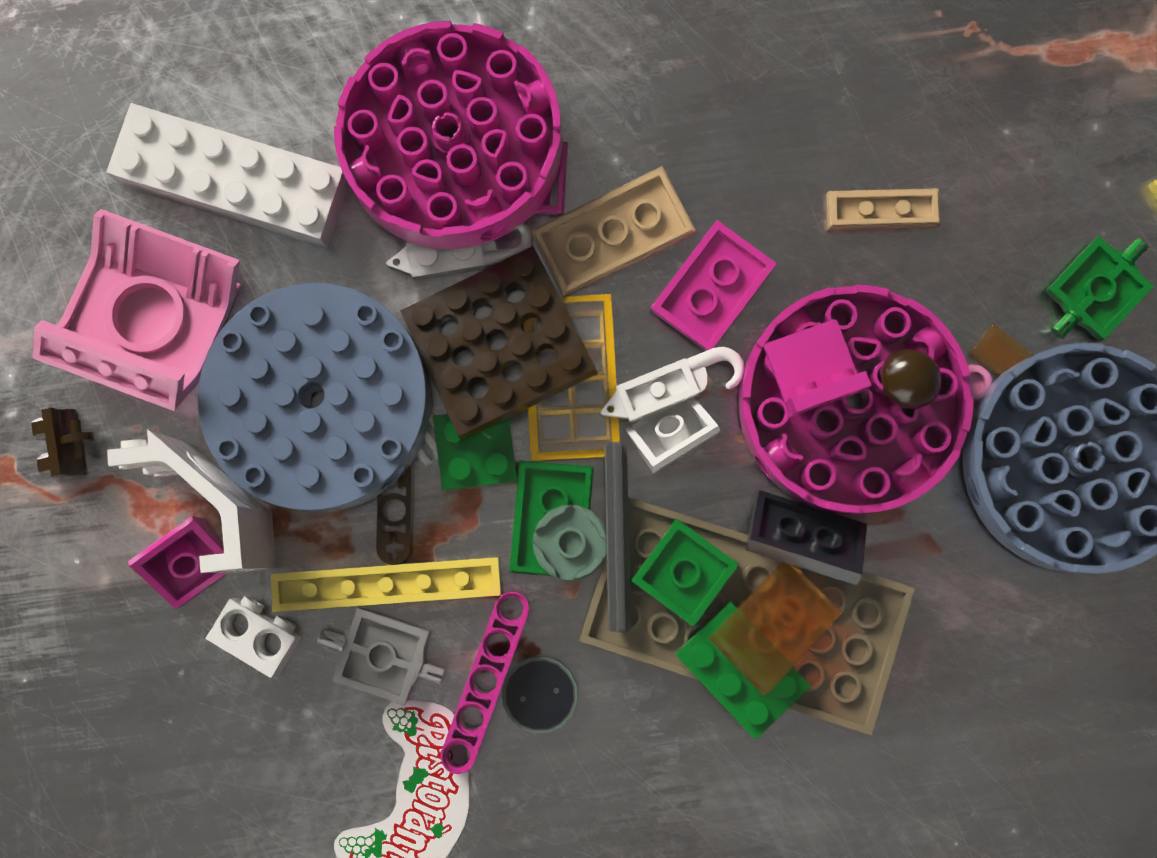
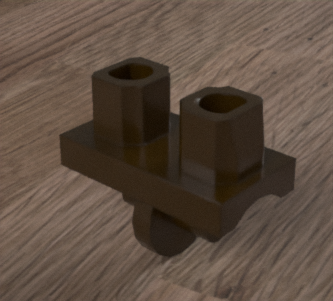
M52 407L42 409V417L31 422L33 436L36 440L46 441L48 452L39 455L37 459L38 472L40 474H50L51 477H78L86 475L83 458L86 457L84 444L95 441L94 433L82 432L81 421L77 420L76 409H55Z

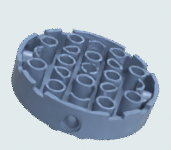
M302 283L282 287L258 297L243 307L228 321L215 338L203 364L198 389V412L203 435L213 457L223 471L238 486L265 502L308 513H329L359 506L376 498L381 492L388 490V487L398 481L399 477L405 473V470L417 457L425 440L424 436L432 410V387L428 371L410 333L389 310L371 297L359 291L329 283ZM324 391L322 403L316 408H312L310 404L312 393Z
M1074 343L1054 347L1026 358L1010 367L993 381L974 407L970 431L967 432L963 444L962 463L964 479L973 507L989 532L1002 545L1022 559L1037 566L1068 573L1098 574L1120 571L1141 564L1157 555V369L1155 368L1157 365L1129 350L1123 351L1104 346L1101 343ZM1081 450L1087 456L1088 462L1086 467L1077 461Z

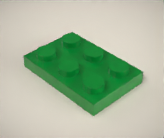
M731 601L727 602L674 653L755 740L811 687Z

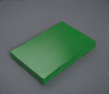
M519 460L509 573L551 576L539 565L533 551V536L538 522L549 511L562 505H578L590 510L594 466Z

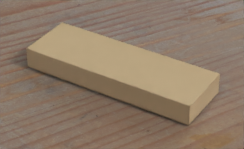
M939 188L828 191L826 194L828 230L938 228L941 225Z

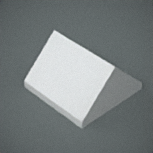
M694 397L632 423L629 421L622 425L652 474L657 473L710 440L721 431L717 423Z

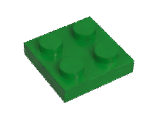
M448 414L433 415L441 491L517 482L509 418L461 441Z
M676 518L631 581L694 627L739 564Z

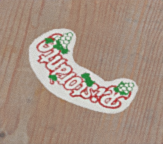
M407 700L406 705L391 702L385 708L382 717L385 731L395 742L402 746L405 752L396 788V804L391 815L382 822L352 828L339 834L334 841V851L337 858H446L465 826L469 809V770L462 774H453L444 768L440 758L444 742L454 718V714L448 708L434 702ZM456 744L449 748V757L453 762L462 764L468 761L465 746Z

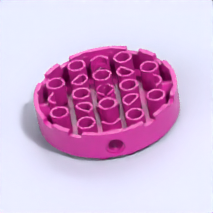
M438 21L403 30L376 46L364 57L365 62L353 77L350 76L339 98V110L336 126H334V142L337 158L348 184L361 206L375 222L385 230L410 243L437 249H461L482 245L510 233L524 223L539 208L550 192L560 167L563 135L559 104L551 80L542 65L523 45L519 46L504 37L503 32L481 24L473 23V26L452 24L451 21ZM448 132H456L453 134V138L443 136Z
M871 285L831 287L814 292L790 305L772 321L760 336L747 358L744 376L740 382L738 399L739 418L746 444L754 460L770 481L781 491L807 506L822 511L843 515H862L890 510L907 504L928 492L950 471L961 454L960 450L971 427L974 398H971L969 376L971 375L965 356L950 330L937 316L917 301L890 292V289ZM835 319L838 321L857 374L866 371L871 383L870 387L858 393L863 400V406L861 409L849 407L847 397L790 417L764 346L768 342ZM901 349L920 350L931 356L937 363L941 374V388L931 404L919 409L900 408L884 394L882 378L879 373L881 366L890 354Z

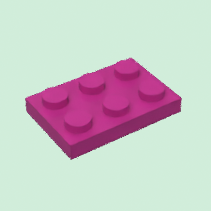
M716 220L650 307V311L704 351H708L716 346L777 263Z

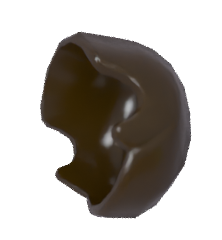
M901 349L887 357L880 368L879 374L882 378L884 394L900 408L919 409L931 404L940 391L941 374L938 365L931 356L920 350Z

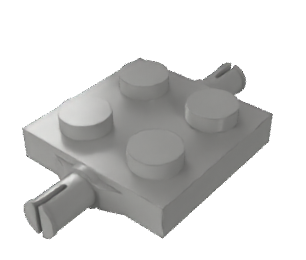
M360 607L357 608L352 624L344 635L322 628L319 634L322 636L318 637V644L338 649V665L332 679L333 682L401 705H406L412 685L419 677L440 685L443 679L440 676H443L445 673L444 668L424 663V650L431 631Z

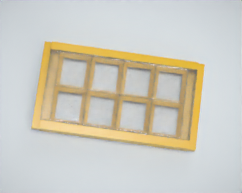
M611 294L563 296L560 299L598 374L528 408L531 461L604 458L605 444L620 442L619 418L602 416L600 413L617 391ZM537 318L526 320L524 322V332H536L541 327L542 321ZM545 349L539 353L537 361L543 365L551 364L555 361L557 352L553 349ZM609 407L607 411L611 413L614 411V408Z

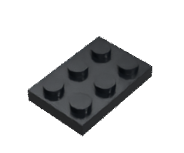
M759 490L754 503L746 550L858 585L863 574L867 524Z

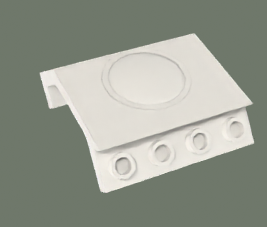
M147 429L148 443L144 439L121 441V448L107 450L108 466H119V469L123 470L143 468V474H154V477L180 475L219 511L222 522L224 553L199 556L201 573H242L277 569L272 512L251 494L238 486L223 470L191 443Z

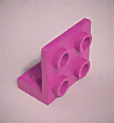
M835 319L768 342L764 346L790 417L862 392L871 386L866 371L857 374L838 321Z

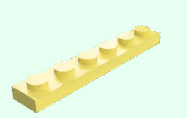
M499 557L271 574L272 612L501 595Z

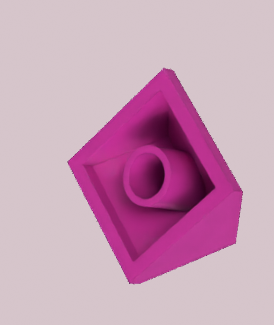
M191 516L128 561L129 566L175 610L226 574L201 573L199 556L223 554L224 545L208 520Z

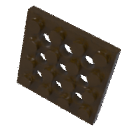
M534 246L400 310L461 441L598 374ZM514 288L526 290L525 297L519 302L507 300L508 293ZM489 304L493 308L488 317L478 319L473 316L474 310L479 305ZM530 318H537L542 321L541 327L534 333L522 331L523 323ZM455 320L459 322V327L455 333L451 335L440 333L441 326L446 321ZM502 334L508 337L507 343L503 348L493 350L488 347V343L493 336ZM545 349L555 350L557 352L555 361L547 365L540 364L537 361V357L541 351ZM471 351L474 353L470 364L466 366L455 365V358L460 352ZM518 365L523 368L522 376L518 380L507 381L503 378L504 372L508 367ZM477 382H485L489 385L488 392L481 398H473L469 394L471 387Z

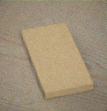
M663 166L531 230V233L562 296H569L695 234L696 230Z

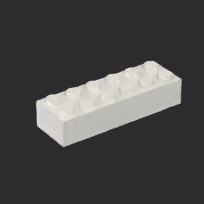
M130 103L106 171L120 185L327 249L349 187L341 167Z

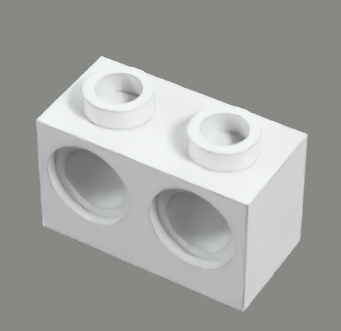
M244 595L242 600L240 598H230L205 639L270 678L279 676L302 638V635L294 631L297 626L280 615H276L275 619L262 612L264 606ZM238 614L244 615L248 620V629L243 635L236 633L233 628V620ZM270 633L276 634L280 638L281 648L277 654H271L265 648V639Z

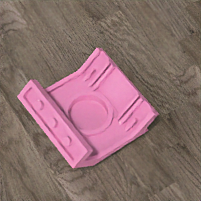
M100 209L93 215L91 253L88 263L63 317L56 325L42 320L34 327L33 359L175 411L199 383L208 351L222 330L242 285L237 283L240 260Z

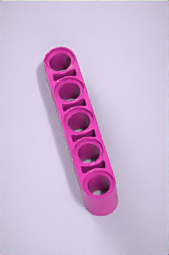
M506 592L496 601L444 742L440 757L444 768L453 774L467 772L476 760L528 617V600L519 592ZM514 597L521 601L523 613L520 617L508 619L503 615L501 607L505 599ZM495 634L505 635L510 642L508 652L503 655L492 653L488 646L491 636ZM487 670L495 675L497 680L495 688L490 691H482L477 687L475 677L480 671ZM470 707L479 709L483 714L482 724L477 727L465 725L462 720V712ZM456 744L465 746L469 750V760L462 764L453 762L449 757V748Z

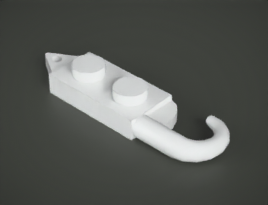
M522 223L517 227L521 233L520 243L515 247L497 250L494 240L482 245L461 249L430 248L406 241L407 246L388 260L386 265L411 275L413 280L483 269L486 266L495 265L530 248L533 243L530 228L525 223ZM399 260L400 264L394 265V262Z
M726 347L712 348L688 359L684 358L616 386L617 391L600 413L602 416L629 419L630 423L696 397L705 390L707 385V371L705 367L720 361H728L734 367V376L726 383V388L732 389L743 379L745 371L744 361L737 352ZM613 407L614 411L610 413L607 409Z

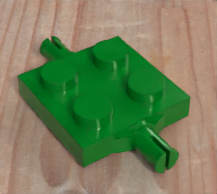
M1100 236L1096 237L1044 291L1061 306L1065 313L1060 321L1051 328L1054 334L1059 332L1056 335L1058 338L1064 339L1077 324L1084 327L1099 342L1105 340L1154 288V285L1140 273L1135 264L1136 260L1149 248L1146 243L1141 245L1144 242L1142 239L1136 238L1124 252L1113 249Z

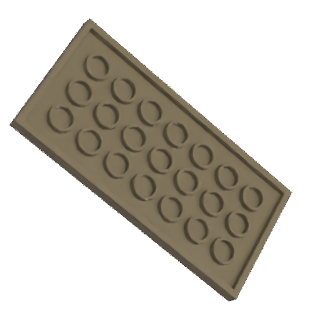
M628 497L631 629L628 632H611L608 629L606 553L579 642L697 679L674 653L727 602L731 601L811 686L788 709L872 736L915 588L863 572L858 585H854L779 560L761 556L746 550L747 534ZM676 518L739 564L694 627L631 581Z

